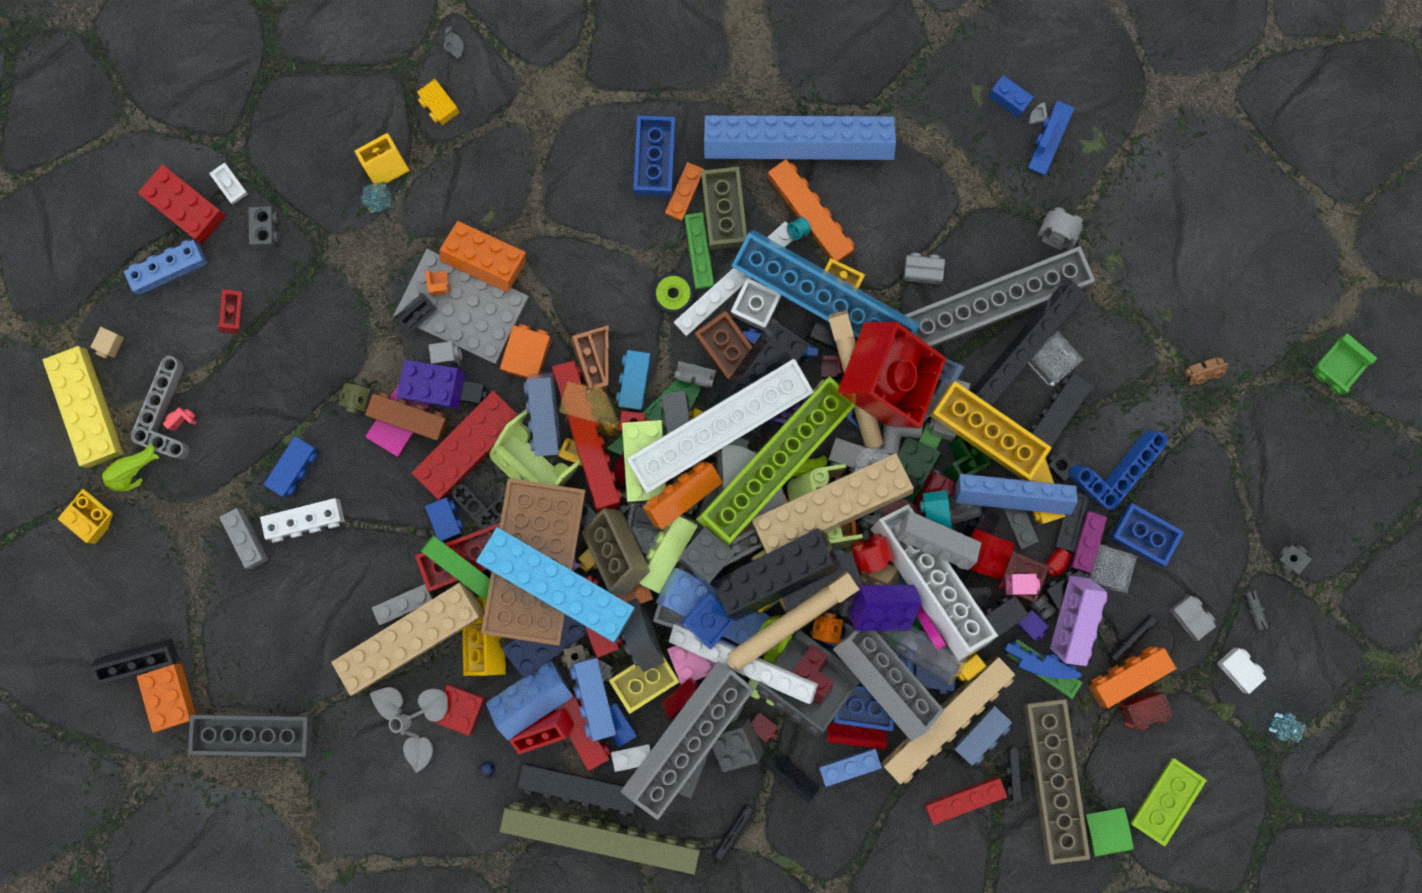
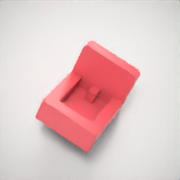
M178 408L175 412L173 411L167 415L163 425L167 429L175 431L185 420L193 425H196L198 422L194 419L196 415L188 408L186 410Z

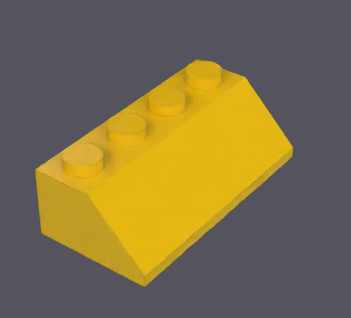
M476 597L485 612L486 600L482 597ZM484 617L462 629L463 676L506 674L505 653L499 644V641L504 637L481 634Z

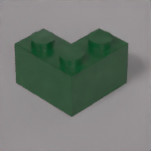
M960 437L949 445L957 461L948 466L944 472L948 479L955 482V486L960 474L977 475L992 465V462L985 453Z

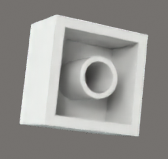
M747 278L731 310V316L764 331L782 295Z

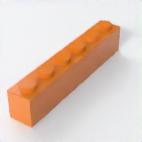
M785 159L768 172V179L798 218L803 217L809 222L811 227L810 234L827 257L838 262L843 261L853 253L854 243L849 237L843 235L842 227L838 222L834 223L827 207L823 208L819 203L820 198L815 192L812 193L809 190V184L806 179L799 177L796 173L798 172L796 166Z

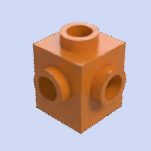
M824 612V616L819 615L815 618L812 638L824 642L839 643L843 620L836 618V614Z

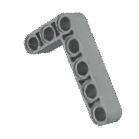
M166 356L158 367L131 432V439L136 444L144 447L152 444L154 450L177 459H184L189 455L190 451L187 444L157 433L184 369L182 361L172 356ZM175 362L174 369L170 370V363ZM167 379L168 384L163 388L162 382ZM160 397V403L155 405V399ZM152 414L153 420L148 423L147 418ZM145 432L146 437L141 441L140 435ZM160 439H163V445L159 448L157 443ZM180 445L181 451L176 455L175 448Z

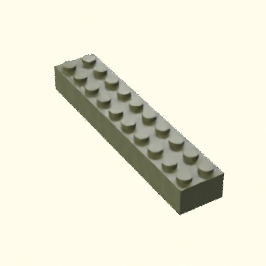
M513 802V804H509L504 809L500 832L695 875L700 845H697L695 840L686 839L685 842L679 841L678 837L666 835L665 838L658 836L659 833L654 831L642 833L636 827L629 826L628 829L620 828V824L609 822V825L601 824V820L590 818L587 821L583 820L582 816L576 814L564 816L563 812L558 810L546 812L543 807L532 806V808L524 807L525 804L521 802Z

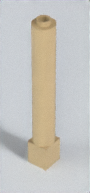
M848 310L829 315V322L844 373L856 345ZM855 406L854 411L864 447L874 451L880 449V446L883 445V439L877 419L858 406Z
M847 571L843 572L827 583V586L729 652L727 654L729 658L726 660L731 668H737L739 671L820 614L860 590Z

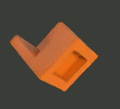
M425 270L427 289L431 296L450 293L446 271L431 273L430 270Z

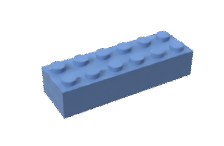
M673 568L656 601L657 604L684 618L706 593H710L722 605L715 587L707 586L700 579L678 568ZM756 611L735 621L722 637L737 645H741L760 630L763 623L771 617L763 612L760 614Z

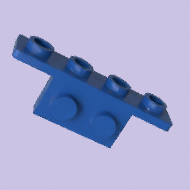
M1060 101L1056 102L1050 117L1047 116L1042 127L1045 128L1043 134L1039 133L1035 144L1038 146L1028 169L1041 175H1046L1074 107Z

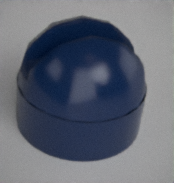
M485 761L478 769L491 778L495 772V765L491 761Z

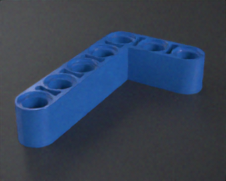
M1154 430L1144 432L1105 481L1092 469L1082 465H1074L1070 469L1069 476L1096 504L1108 509H1114L1165 448L1167 436Z

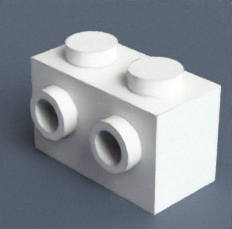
M1233 648L1217 664L1243 693L1250 694L1266 679L1263 675L1264 670L1258 664H1253L1249 659L1251 656L1243 648Z

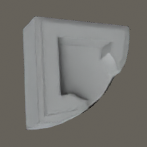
M1041 103L1033 109L1029 116V125L1044 123L1047 117L1045 103Z

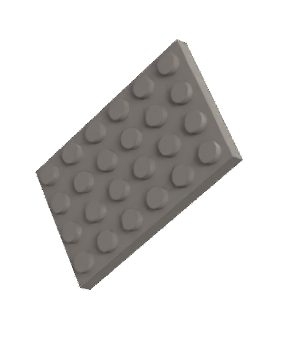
M426 249L394 317L421 293H424L437 310L416 328L446 342L452 341L459 348L497 365L509 340L513 325L516 326L529 296L512 288L509 292H505L441 262L439 254ZM425 270H430L431 273L446 271L450 293L431 296L427 289Z

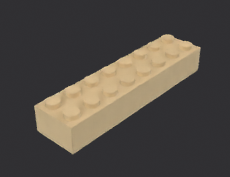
M895 453L753 518L752 524L766 554L816 528L821 529L825 533L837 529L913 494L914 488Z
M462 582L458 583L331 663L349 695H355L484 617V611L473 591Z
M992 656L985 663L987 667L969 682L966 681L941 705L944 712L925 734L912 742L907 737L881 762V765L900 785L903 782L905 784L909 782L914 776L912 773L917 768L921 770L928 763L927 759L931 755L936 756L942 750V744L946 741L948 743L952 741L957 735L955 732L960 727L964 729L971 722L970 718L974 714L978 715L985 709L984 704L990 700L992 702L998 697V691L1002 687L1007 688L1014 681L1012 678L1015 674L999 657Z

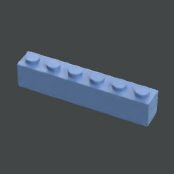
M960 474L955 485V503L1071 515L1077 504L1076 486Z

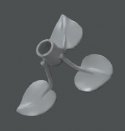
M386 687L371 692V699L378 712L385 719L390 720V730L394 733L401 732L402 735L413 736L405 741L403 752L415 773L421 771L432 758L433 746L427 737L419 738L418 734L407 731V729L411 725V719L423 713L429 721L436 722L443 719L448 709L447 694L440 689L424 691L418 698V704L422 710L407 716L405 714L400 715L402 713L400 707L403 705V697L399 690L394 687Z

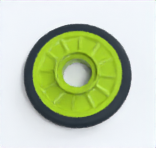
M668 273L661 276L653 287V300L657 307L666 313L676 314L683 312L691 305L694 298L692 283L687 277L679 273ZM675 288L678 290L679 294L676 298L668 296L670 289Z

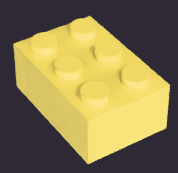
M663 653L665 663L645 672L642 671L640 666L636 667L634 664L609 680L629 714L680 682Z

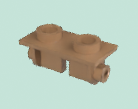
M1216 357L1204 361L1206 368H1203L1201 363L1189 366L1185 370L1186 376H1190L1189 386L1202 384L1211 378L1222 377L1226 374L1228 363H1224L1223 358Z

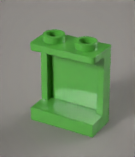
M1347 333L1338 338L1311 371L1315 373V377L1318 380L1326 382L1330 386L1331 391L1335 394L1343 395L1350 391V386L1367 366L1373 364L1377 358Z

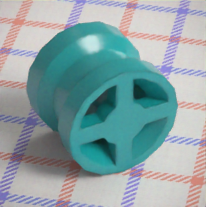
M799 217L795 222L787 225V233L795 241L801 239L802 236L808 235L811 231L809 222L803 217Z

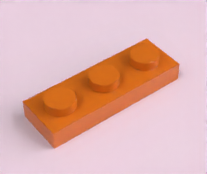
M687 162L665 211V215L683 221L684 215H686L701 181V171L705 169Z

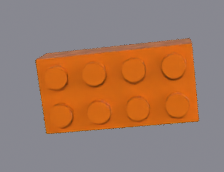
M459 221L456 222L440 248L441 262L505 292H509L525 265L526 259L525 251Z
M1149 646L1141 651L1142 654L1135 657L1134 655L1126 659V664L1110 668L1107 675H1099L1091 680L1092 683L1087 686L1099 706L1110 708L1177 669L1165 648L1157 646L1152 648V646Z

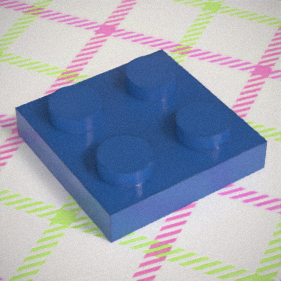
M706 593L681 623L704 646L711 650L734 624L735 620L727 617L724 607L710 593Z

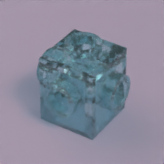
M385 181L363 187L361 201L370 213L392 208V195Z
M1287 712L1284 715L1276 713L1269 731L1275 733V738L1287 742L1291 740L1299 743L1306 725L1297 721V716Z

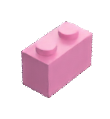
M1036 574L1006 575V595L1037 594V590H1040V580Z

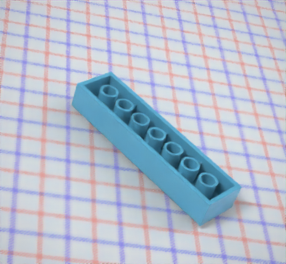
M499 528L495 529L476 561L486 569L613 643H616L635 611V607Z

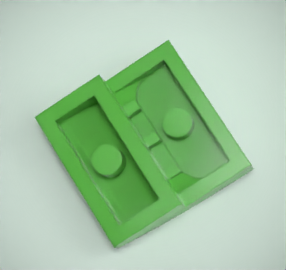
M1125 808L1085 815L1094 857L1134 849Z

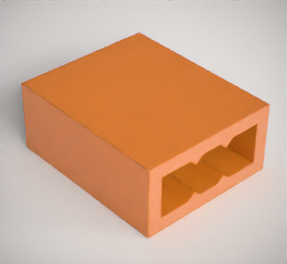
M519 324V327L513 325L500 370L526 379L532 374H541L552 338L548 336V332L539 329L537 332L531 331L529 326Z

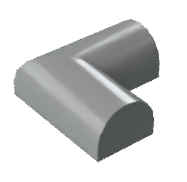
M923 423L921 428L917 429L888 427L883 424V445L880 446L879 452L888 455L896 453L898 455L901 437L907 438L909 436L913 439H921Z

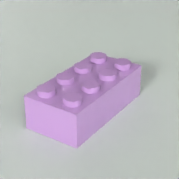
M1069 576L1050 649L1067 664L1087 666L1088 660L1092 655L1093 642L1097 638L1098 624L1102 620L1103 606L1107 602V591L1090 578Z

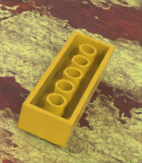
M956 381L948 385L929 414L933 419L1024 481L1032 479L1052 448Z

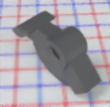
M449 26L445 29L444 49L446 53L451 54L459 61L464 50L463 41L458 35L452 33V27Z

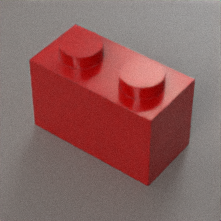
M222 289L218 332L238 333L242 292Z

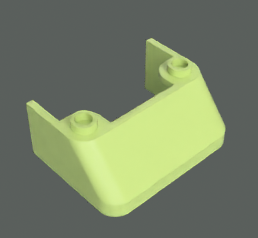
M524 410L506 424L490 450L491 460L511 479L563 486L572 477L581 461H576L571 467L564 463H558L554 467L543 456L535 457V451H531V445L528 443L530 438L529 429L522 423L528 414L527 410Z
M846 464L816 468L791 479L786 487L788 501H793L817 490V488L827 485L830 478L841 477L846 469ZM840 527L826 533L833 550L852 547V543L863 538L862 534L843 537Z

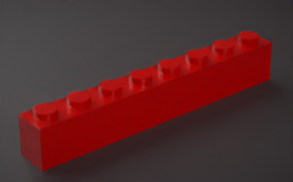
M574 361L553 366L554 380L596 512L600 513L604 507L610 509L617 508L620 505L622 496L620 490L615 489L614 482H616L615 474L609 470L610 459L608 453L604 454L602 449L605 444L602 435L598 436L597 429H599L597 419L592 418L591 415L593 407L591 401H587L585 396L588 394L585 383L581 384L580 377H582L581 369L575 365Z

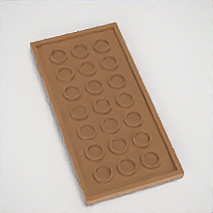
M508 478L499 529L573 571L586 491ZM491 572L481 634L560 646L565 614Z

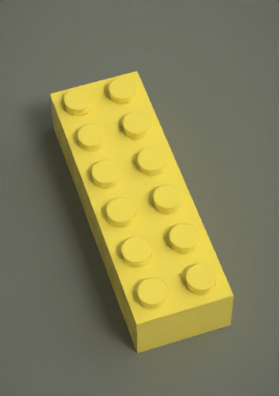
M77 346L42 359L79 466L90 468L124 455L88 350Z

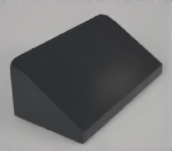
M421 293L394 318L409 334L434 313L437 308L424 293Z

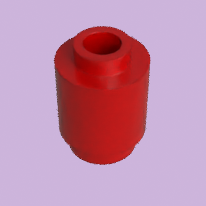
M1062 548L1054 550L1044 564L1045 572L1052 577H1060L1071 562V554Z

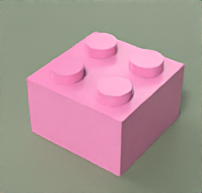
M677 645L667 649L681 685L690 677L693 680L706 677L715 666V662Z

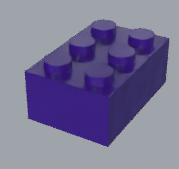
M404 360L396 397L404 401L458 410L466 372L453 367Z
M859 585L858 588L860 590L856 592L848 613L855 631L911 629L922 603L914 585Z

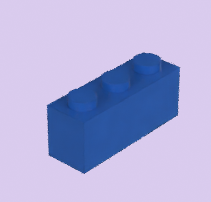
M294 436L263 485L282 497L288 498L292 496L297 489L298 481L306 476V469L309 464H313L317 459V452L319 450L301 438Z

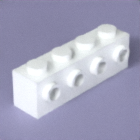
M336 498L260 517L265 540H272V543L283 541V537L291 536V538L300 537L302 532L306 531L316 533L328 526V529L340 526L339 523L345 522L340 499Z

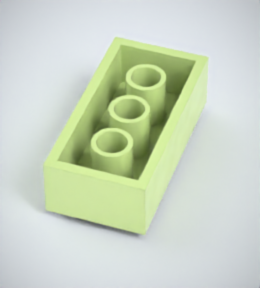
M662 420L622 423L627 502L649 500L662 492L663 488L666 487V482L645 493L626 458L663 437Z

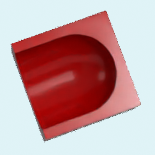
M864 322L837 393L888 427L921 428L947 358L898 322Z

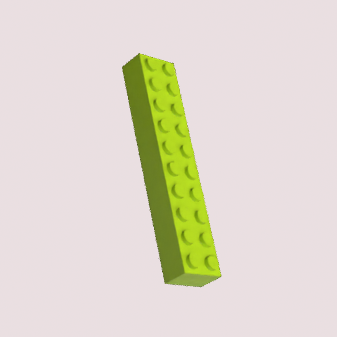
M829 376L696 520L726 545L730 544L856 405L837 393L839 385Z

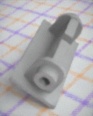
M678 361L674 378L678 379L677 381L681 380L689 383L692 381L695 382L694 384L708 388L713 386L716 370Z

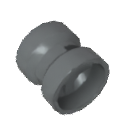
M1045 594L1029 605L1032 610L1038 613L1042 620H1045L1057 610L1054 605L1048 602V597Z

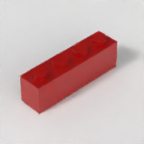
M571 690L574 697L554 710L564 709L572 721L573 726L568 735L587 770L590 771L609 760L611 751L606 743L602 744L601 740L592 741L589 737H586L584 732V726H586L585 718H581L579 712L581 702L580 699L576 698L574 691Z
M995 776L923 804L930 822L935 825L1007 798L1001 779Z

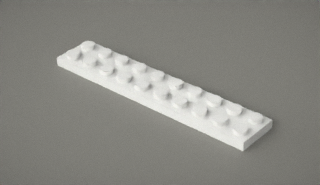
M792 359L626 458L645 493H648L814 392L796 360Z

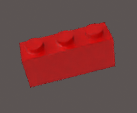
M564 709L545 715L509 741L517 753L522 754L566 739L573 723Z

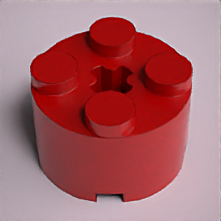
M881 533L870 536V540L864 542L859 540L851 544L852 548L849 552L852 551L859 575H862L861 571L865 570L867 574L879 571L888 566V561L891 560L892 563L895 561L887 537H882Z

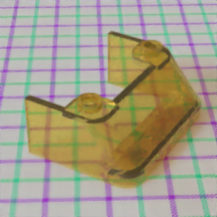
M567 381L559 412L596 422L599 426L597 432L619 437L620 423L607 394L603 392L604 388L592 385V388Z

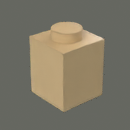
M100 327L91 348L97 350L95 354L107 358V356L115 358L124 337Z

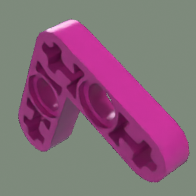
M920 605L916 616L937 650H940L946 646L944 638L922 605Z

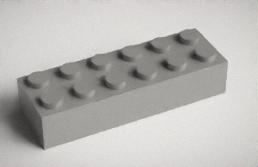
M853 628L833 649L911 742L925 734L944 712L942 707L877 631H855Z

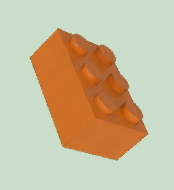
M182 663L173 664L137 676L152 733L190 722V715L196 714Z

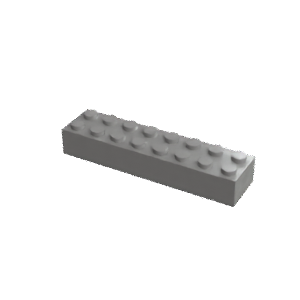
M717 662L623 787L621 793L658 820L754 689L730 668Z

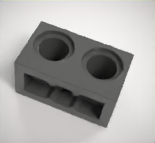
M271 206L248 207L249 245L254 249L277 248V242H279L280 238L277 231V224L279 223L278 212ZM264 215H268V219L265 222H261V218ZM268 233V238L262 241V235Z

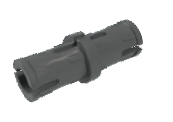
M1257 590L1245 592L1244 594L1250 607L1249 613L1253 616L1256 630L1269 628L1263 612L1265 608L1261 606Z

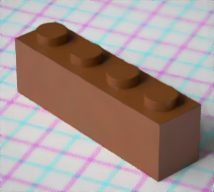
M381 392L379 395L372 394L365 413L367 417L441 442L448 420L444 418V414L433 411V414L426 412L427 408L415 405V408L408 406L409 402L402 399L393 401L390 399L391 396Z

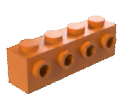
M700 461L688 473L680 475L675 483L663 488L659 495L650 498L642 508L652 524L662 530L723 482L711 463Z

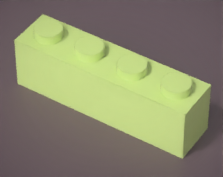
M680 515L667 525L663 532L660 531L655 539L657 543L653 549H649L646 555V563L650 572L639 584L660 593L679 556L683 553L698 526L694 520Z

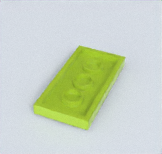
M1171 757L1130 824L1161 845L1166 846L1207 780Z

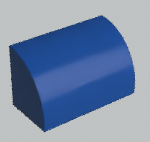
M616 702L609 708L616 735L611 737L619 748L638 734Z

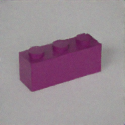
M1090 511L1085 512L1075 552H1072L1068 568L1080 570L1086 574L1092 573L1107 520L1106 516Z

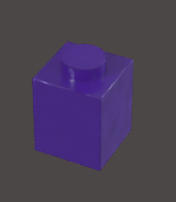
M1028 610L1029 616L1016 625L1031 640L1036 638L1040 640L1047 633L1045 630L1048 626L1033 610Z

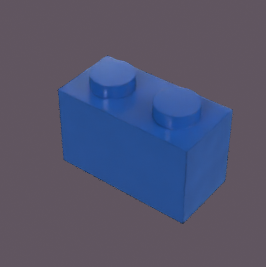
M1004 75L989 95V98L1017 118H1020L1034 98Z
M446 497L425 506L439 540L445 542L464 534L462 531L464 525L461 518L457 519L455 514L457 507L453 500L450 501Z

